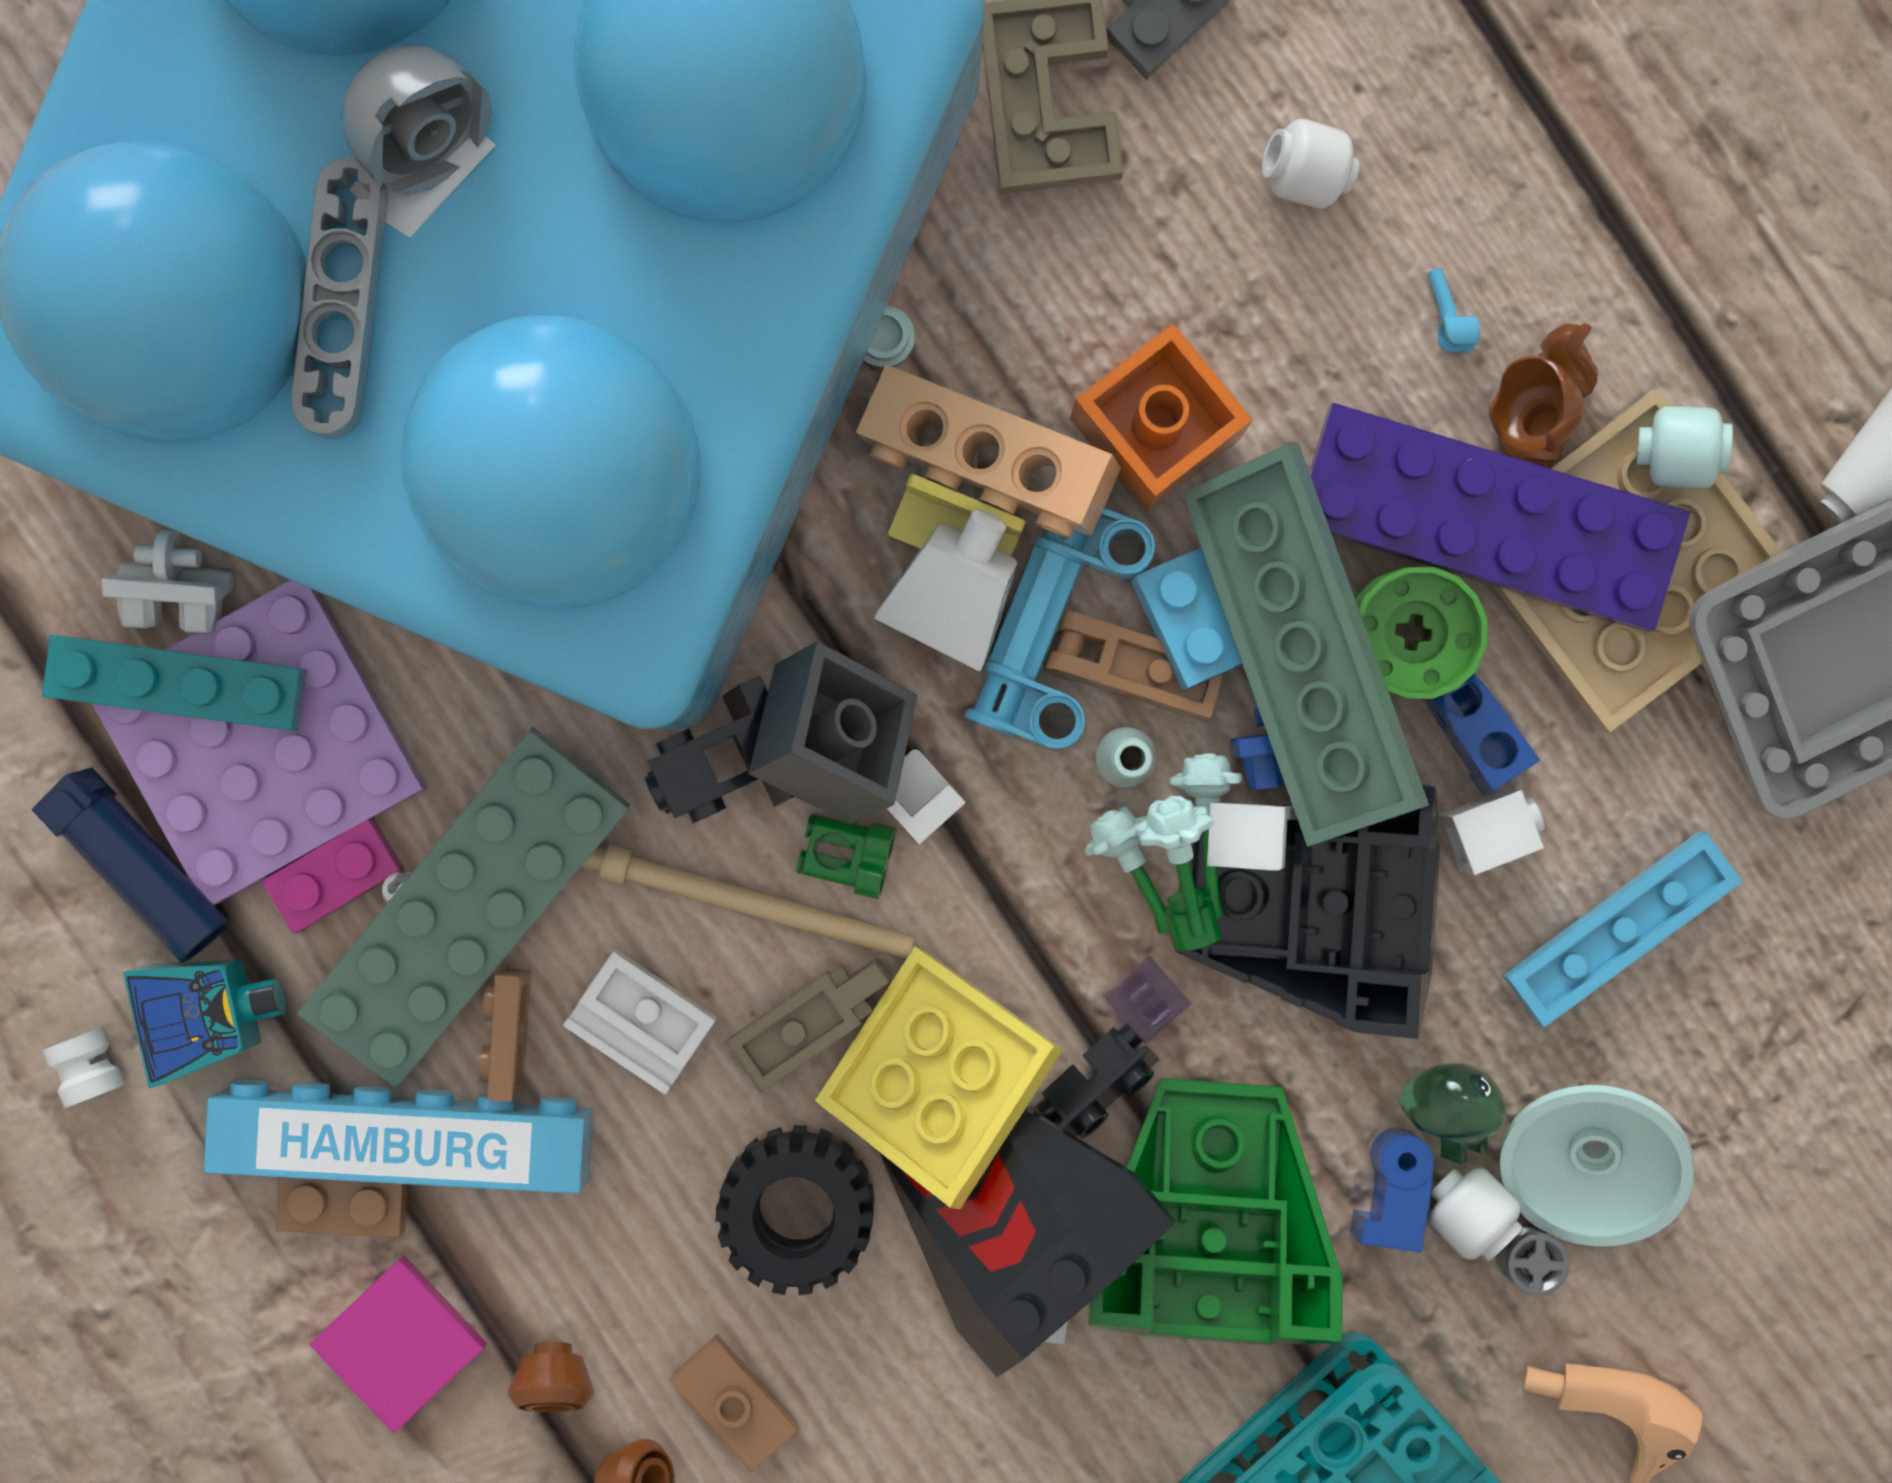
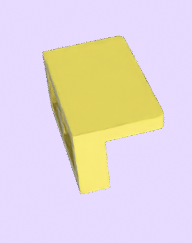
M910 473L906 483V491L887 537L920 550L939 523L947 524L962 532L972 511L982 510L997 516L1006 525V530L996 549L1012 556L1026 521Z

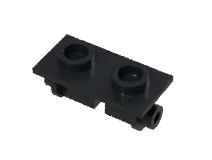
M1127 1023L1118 1031L1115 1027H1112L1108 1033L1082 1055L1097 1073L1087 1080L1079 1069L1072 1064L1041 1092L1044 1098L1036 1106L1048 1120L1054 1123L1061 1117L1063 1120L1058 1126L1074 1136L1078 1135L1081 1139L1086 1138L1106 1121L1109 1114L1105 1109L1123 1093L1126 1097L1134 1095L1152 1079L1154 1071L1151 1067L1160 1059L1146 1045L1136 1052L1135 1048L1143 1040Z

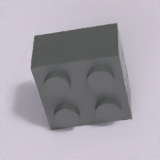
M816 641L775 664L748 774L849 824L895 805L917 694Z

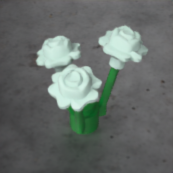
M1196 754L1192 758H1185L1183 773L1170 778L1171 786L1184 789V792L1195 798L1196 807L1193 806L1192 801L1186 800L1182 796H1170L1164 801L1157 800L1152 803L1147 816L1136 818L1128 807H1121L1119 811L1110 810L1090 825L1093 840L1084 850L1086 856L1103 855L1108 858H1117L1125 873L1131 872L1153 912L1158 933L1170 932L1174 949L1179 951L1203 948L1214 944L1222 937L1217 918L1224 915L1219 897L1218 867L1207 866L1209 828L1213 826V819L1210 817V803H1220V796L1226 794L1230 790V786L1242 782L1243 774L1231 773L1227 758L1217 756L1216 754ZM1201 834L1203 841L1205 894L1202 889H1195L1189 862L1193 858L1191 843L1197 842ZM1140 843L1143 846L1156 845L1165 848L1169 862L1176 865L1181 891L1168 897V908L1164 906L1143 867L1146 860L1138 847Z

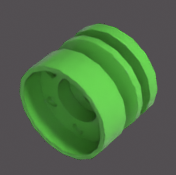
M1436 567L1396 568L1371 578L1354 595L1388 692L1406 699H1434L1458 689L1477 671L1488 646V619L1478 595L1460 577ZM1412 614L1415 615V626L1424 628V636L1422 640H1412L1409 649H1405V639L1395 635V628L1397 623H1408Z

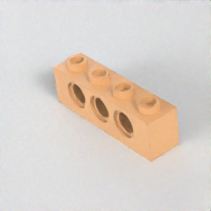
M887 364L882 371L855 432L872 447L869 456L899 470H903L906 461L927 469L924 475L925 479L958 492L961 484L981 491L980 502L1014 515L1017 507L1039 515L1035 522L1036 525L1069 539L1073 530L1092 536L1121 471L1120 465L1111 453ZM931 422H943V432L938 441L929 446H919L918 438L923 427ZM986 444H998L999 455L997 460L987 468L975 469L973 467V458L976 451ZM1042 466H1053L1056 468L1055 481L1048 489L1042 492L1029 491V478L1036 469Z

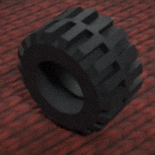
M794 1125L792 1131L783 1133L781 1127L768 1131L766 1138L760 1141L755 1138L745 1147L744 1152L739 1157H736L726 1175L719 1192V1202L716 1206L715 1222H720L721 1227L717 1236L721 1248L728 1246L731 1251L728 1260L736 1271L744 1266L750 1272L747 1281L757 1287L760 1286L762 1280L774 1284L772 1293L785 1295L787 1287H798L799 1296L812 1294L814 1285L822 1283L824 1288L827 1289L838 1283V1276L841 1272L845 1271L849 1274L858 1263L859 1254L861 1251L865 1252L874 1217L875 1196L873 1184L869 1183L868 1169L863 1160L857 1161L853 1156L854 1149L846 1141H843L841 1144L831 1139L833 1133L820 1128L819 1134L807 1132V1126ZM790 1177L804 1178L816 1183L826 1192L832 1202L833 1217L830 1225L820 1234L808 1239H790L776 1233L766 1223L760 1210L761 1196L769 1185Z

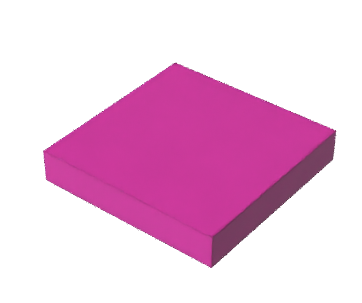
M403 1255L309 1345L376 1416L395 1433L487 1345V1342Z

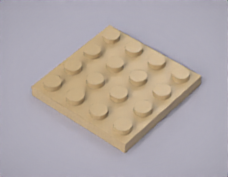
M1658 387L1649 391L1550 467V469L1691 512L1655 631L1644 632L1491 585L1602 733H1611L1702 664L1689 624L1691 609L1696 601L1713 588L1782 553L1724 474H1718L1716 482L1710 488L1659 487L1650 478L1649 465H1637L1639 427H1652L1656 412L1662 407L1672 406Z

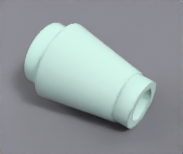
M1121 727L1110 731L1102 738L1096 751V764L1100 774L1107 782L1120 788H1132L1144 783L1152 775L1157 762V753L1152 740L1141 730L1132 727ZM1134 746L1138 749L1137 753L1141 754L1142 760L1137 768L1131 767L1127 770L1121 764L1120 755L1126 747Z

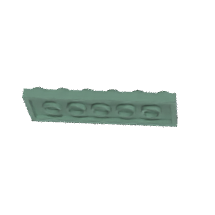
M1285 444L1182 492L1307 847L1429 806L1300 445Z
M532 726L303 1004L297 1015L394 1088H397L629 810L631 804Z

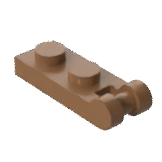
M1073 611L1064 612L1057 629L1061 634L1056 651L1049 652L1044 668L1045 672L1064 680L1078 681L1205 723L1212 718L1225 673L1182 692L1174 676L1173 667L1166 659V652L1159 638ZM1085 641L1102 645L1097 663L1080 658Z

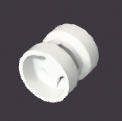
M103 1027L42 1050L48 1068L57 1071L61 1085L58 1089V1094L64 1108L125 1085L119 1067L110 1064L106 1051L110 1043Z

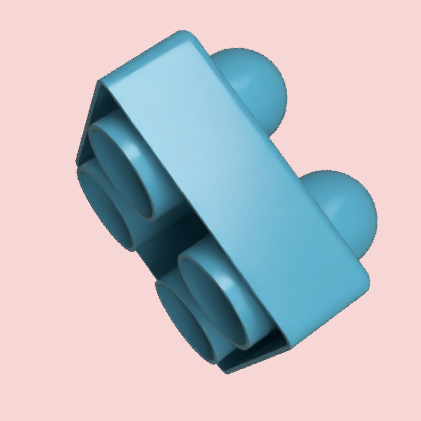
M86 0L0 199V455L630 726L641 729L681 730L692 727L703 721L717 702L974 104L979 88L985 16L984 0ZM416 44L444 51L457 60L489 94L492 115L486 136L496 146L411 237H408L385 221L363 412L359 423L351 432L341 437L326 438L307 430L301 425L292 411L291 404L316 184L320 172L328 163L338 158L354 157L347 145L341 109L344 94L359 68L370 58L392 47ZM355 176L351 177V183L348 188H337L335 193L347 206L346 226L332 221L330 229L345 228L364 236L366 235L367 227L359 228L352 221L354 203L358 198L349 189L358 180V177ZM340 245L332 249L327 255L325 262L326 273L329 279L339 283L355 279L361 272L363 257L360 250L351 245ZM332 315L324 319L317 331V341L321 349L328 353H340L346 350L351 345L355 335L354 325L350 318L343 315ZM315 361L313 371L320 370L328 378L324 397H312L310 408L322 415V423H328L330 413L332 411H343L345 405L344 400L333 394L334 372L347 378L350 375V367L334 368Z

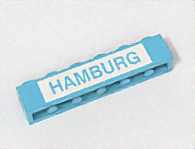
M257 1079L230 1081V1088H226L208 1097L204 1173L580 1194L589 1182L593 1108H577V1099L571 1097L540 1098L539 1105L515 1104V1100L512 1102L487 1100V1093L478 1095V1102L453 1101L454 1092L431 1089L416 1091V1098L392 1097L391 1088L381 1086L354 1088V1095L330 1094V1085L323 1083L293 1084L292 1092L268 1090V1081Z

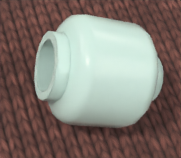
M1662 407L1654 415L1652 427H1639L1637 465H1649L1650 478L1659 487L1710 488L1716 482L1718 474L1729 473L1733 425L1722 423L1720 413L1714 408Z

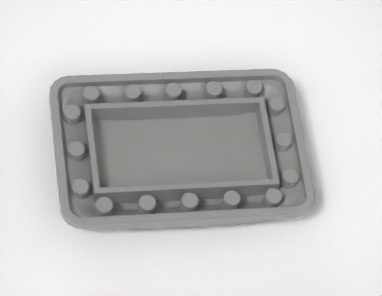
M1891 499L1713 588L1701 596L1691 609L1689 619L1691 634L1751 789L1761 809L1774 817L1782 819L1800 817L1892 772Z

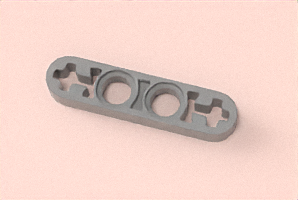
M354 157L338 158L328 163L320 172L316 184L291 393L292 411L297 421L307 430L326 438L341 437L351 432L359 423L363 412L388 204L385 184L382 183L381 187ZM355 176L358 177L360 184L370 191L368 199H356L353 208L352 221L359 228L367 227V232L364 236L345 228L330 229L332 221L346 226L347 206L335 193L337 188H348L351 183V177ZM340 245L357 247L363 257L361 272L355 279L349 282L339 283L329 279L326 273L325 262L327 255L332 249ZM332 315L346 316L350 318L354 325L355 335L353 341L346 350L340 353L323 351L317 341L319 325L324 319ZM315 361L334 368L350 367V375L347 378L334 372L333 394L344 400L345 405L343 411H332L330 413L328 423H322V415L310 408L312 397H324L328 378L320 370L313 371Z

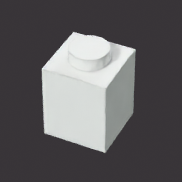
M1503 789L1438 815L1460 872L1476 875L1544 848L1539 836V832L1544 831L1545 828L1541 812L1533 798L1530 796L1525 798L1522 790Z

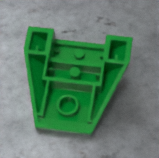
M1161 1078L1126 1168L1133 1171L1176 1219V1222L1113 1283L1089 1302L1088 1325L1140 1336L1261 1345L1342 1343L1343 1277L1283 1087Z

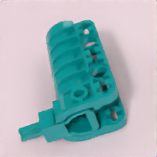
M1361 1332L1346 1333L1342 1336V1343L1331 1344L1178 1482L1208 1483L1217 1473L1228 1472L1238 1477L1234 1483H1501L1491 1469L1473 1451L1380 1344L1368 1334ZM1355 1350L1363 1356L1371 1351L1366 1358L1369 1367L1362 1371L1360 1369L1358 1371L1353 1369L1340 1380L1343 1385L1337 1390L1332 1382L1325 1377L1330 1371L1333 1372L1337 1380L1350 1368L1349 1361L1346 1359L1350 1352ZM1321 1390L1329 1395L1306 1418L1298 1414L1297 1406L1299 1400L1308 1391ZM1287 1412L1295 1428L1290 1430L1287 1427L1276 1438L1277 1444L1268 1452L1262 1451L1250 1461L1251 1467L1245 1472L1241 1463L1235 1457L1241 1452L1247 1462L1259 1449L1255 1439L1260 1434L1264 1433L1269 1438H1272L1285 1428L1280 1416Z

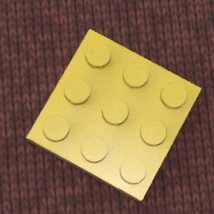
M914 946L817 1096L815 1102L948 1207L961 1209L1063 1049L927 951Z

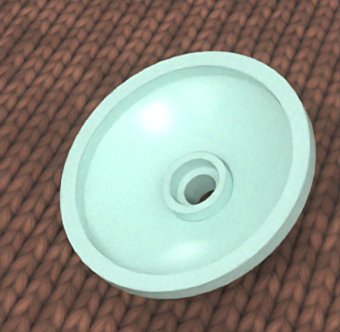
M1603 1085L1574 1086L1553 1091L1538 1098L1525 1107L1509 1125L1500 1152V1173L1503 1186L1521 1204L1520 1213L1537 1228L1556 1238L1587 1246L1604 1247L1629 1244L1661 1231L1676 1219L1684 1209L1694 1184L1693 1152L1685 1132L1677 1121L1653 1101L1634 1092L1617 1087ZM1588 1141H1602L1603 1143L1591 1144Z

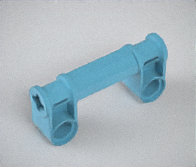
M1105 507L1092 536L1073 530L1070 539H1063L1064 537L1045 530L1043 537L1035 538L1032 551L993 648L983 667L987 673L986 679L974 708H968L964 718L1014 738L1019 736L1049 749H1068L1079 742L1084 734L1086 725L1082 707L1077 700L1068 694L1037 683L1038 676L1082 567L1086 566L1116 579L1129 581L1134 576L1150 568L1155 551L1153 534L1146 525ZM1132 535L1142 542L1145 554L1140 561L1126 566L1120 565L1112 559L1109 547L1113 540L1119 536ZM1007 686L997 712H994L1003 687ZM1064 705L1075 714V728L1065 738H1049L1041 730V716L1050 706Z

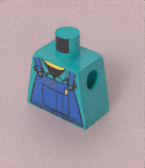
M238 959L155 963L123 972L149 1088L160 1086L260 1044L261 1036L257 1020L283 1015L286 1012V997L280 980L275 978L249 984L245 965L242 960Z

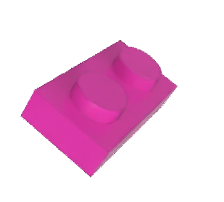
M373 818L340 834L261 882L292 933L296 934L382 884L389 875L402 872L405 869Z

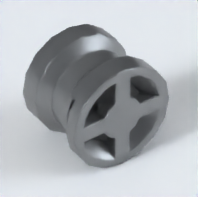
M1521 1224L1523 1226L1521 1231L1496 1255L1497 1264L1502 1273L1525 1293L1535 1296L1548 1295L1559 1289L1567 1279L1570 1269L1569 1255L1564 1246L1550 1234L1533 1224ZM1533 1249V1252L1529 1253L1527 1257H1524L1526 1252Z

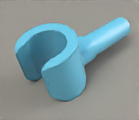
M1443 268L1433 269L1428 272V276L1441 318L1438 326L1439 346L1447 352H1472L1473 345H1477L1480 340L1478 317L1457 316L1456 304L1453 302Z

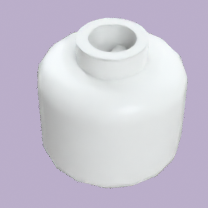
M1296 119L1287 125L1285 129H1277L1269 139L1262 162V174L1264 177L1269 178V186L1275 196L1319 209H1325L1332 205L1341 193L1348 194L1354 187L1359 173V160L1354 157L1353 142L1349 135L1341 129L1308 119Z
M1453 1168L1431 1190L1430 1196L1437 1203L1429 1213V1224L1464 1259L1472 1260L1482 1255L1489 1262L1523 1228L1517 1221L1521 1212V1204L1485 1168H1474L1464 1176Z

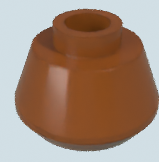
M564 1342L537 1343L534 1345V1354L522 1357L508 1390V1396L517 1409L531 1412H567L585 1408L594 1396V1389L584 1358L581 1355L571 1354L572 1344Z
M638 1439L607 1454L596 1472L594 1483H675V1474L669 1456L659 1443L651 1439Z

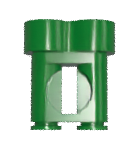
M811 814L805 832V837H810L807 853L806 850L802 849L796 872L854 887V894L879 899L894 845L896 828L873 822L868 828L819 815L815 818V814ZM819 841L854 849L852 861L816 853Z

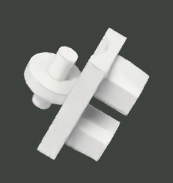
M161 529L156 536L154 546L136 545L134 550L135 562H123L120 564L115 576L105 575L101 578L102 596L117 598L120 621L123 627H155L162 621V601L178 602L180 629L185 632L210 633L213 631L215 622L221 619L223 598L235 588L234 570L200 568L202 562L201 550L183 548L180 533L171 529Z

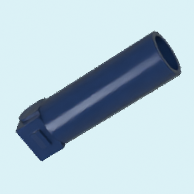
M93 767L66 774L31 810L56 837L63 836L180 963H185L192 959L219 937L228 927L230 921L115 799L117 793Z

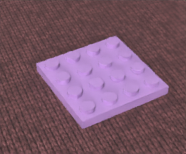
M292 580L217 620L212 632L194 633L165 650L306 669L298 731L92 704L189 879L215 906L280 871L368 819L376 818L428 789L319 592Z

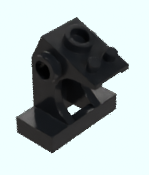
M760 675L737 685L722 696L733 722L695 739L689 728L655 744L660 755L648 760L652 771L647 773L648 776L645 777V781L660 811L664 810L666 814L672 812L674 818L688 814L694 824L726 809L727 807L722 796L760 780L748 774L768 695ZM733 738L747 771L718 784L703 750ZM762 781L773 806L794 798V796Z

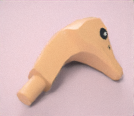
M1565 1363L1562 1374L1526 1366L1522 1384L1523 1391L1558 1399L1559 1410L1603 1413L1619 1419L1632 1428L1637 1438V1446L1630 1483H1650L1656 1474L1673 1463L1690 1456L1701 1435L1702 1412L1700 1407L1676 1387L1652 1376L1618 1369Z

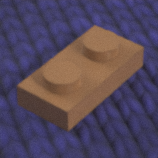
M505 969L495 975V984L488 983L485 988L483 1018L485 1021H492L491 1045H483L481 1050L479 1080L480 1082L488 1083L487 1100L512 1102L523 1092L531 970Z
M279 1177L276 1231L400 1238L405 1233L408 1184Z

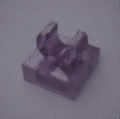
M1149 955L1103 995L1145 1044L1192 1004Z

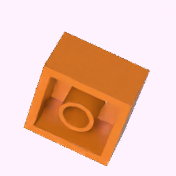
M1174 323L1075 399L1070 420L1091 446L1111 453L1121 467L1118 479L1146 513L1242 439L1253 420Z

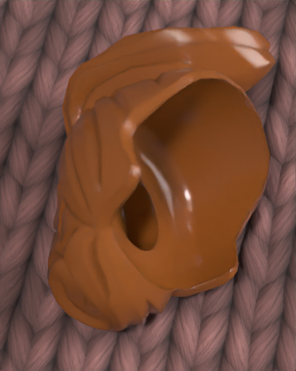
M1568 323L1554 329L1542 341L1540 345L1542 353H1539L1538 356L1519 358L1507 366L1502 375L1499 391L1489 408V418L1498 435L1499 444L1504 455L1546 468H1550L1554 461L1559 460L1563 451V445L1567 444L1581 422L1584 408L1583 398L1590 395L1597 384L1598 369L1583 342L1592 328L1587 323L1582 325Z

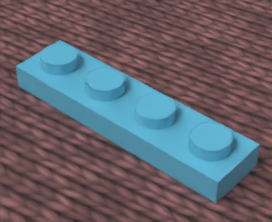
M1698 831L1502 976L1536 1023L1545 1028L1743 881L1708 833Z

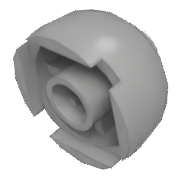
M416 44L392 47L367 60L359 68L344 94L341 109L347 145L358 163L381 187L382 183L388 184L396 194L403 195L430 190L447 180L460 166L446 160L469 138L479 147L486 136L492 115L489 94L457 60L444 51Z

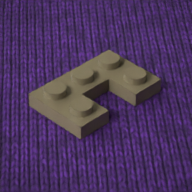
M1003 0L984 3L985 16L982 49L1000 194L1122 179L1124 172L1116 112L1055 119L1048 67L1050 64L1107 58L1109 48L1103 0Z

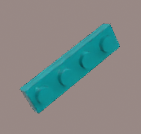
M50 634L42 697L298 731L306 669Z

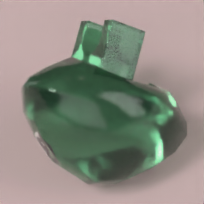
M1464 1063L1437 1065L1417 1074L1405 1085L1399 1099L1402 1111L1417 1129L1441 1138V1157L1458 1164L1468 1161L1467 1149L1480 1154L1487 1151V1139L1497 1133L1506 1120V1105L1501 1089L1496 1081L1479 1068Z

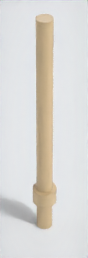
M611 843L607 849L598 846L581 866L582 868L600 872L599 879L620 885H624L626 880L903 959H907L915 940V936L634 857V850Z

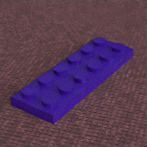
M1334 402L1328 408L1309 470L1333 537L1644 632H1652L1656 629L1691 513L1681 508Z

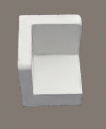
M913 749L904 757L895 805L887 809L920 844L966 802L919 750Z
M1225 802L1210 803V817L1213 819V826L1209 828L1207 866L1274 871L1284 868L1287 820L1296 819L1293 807Z

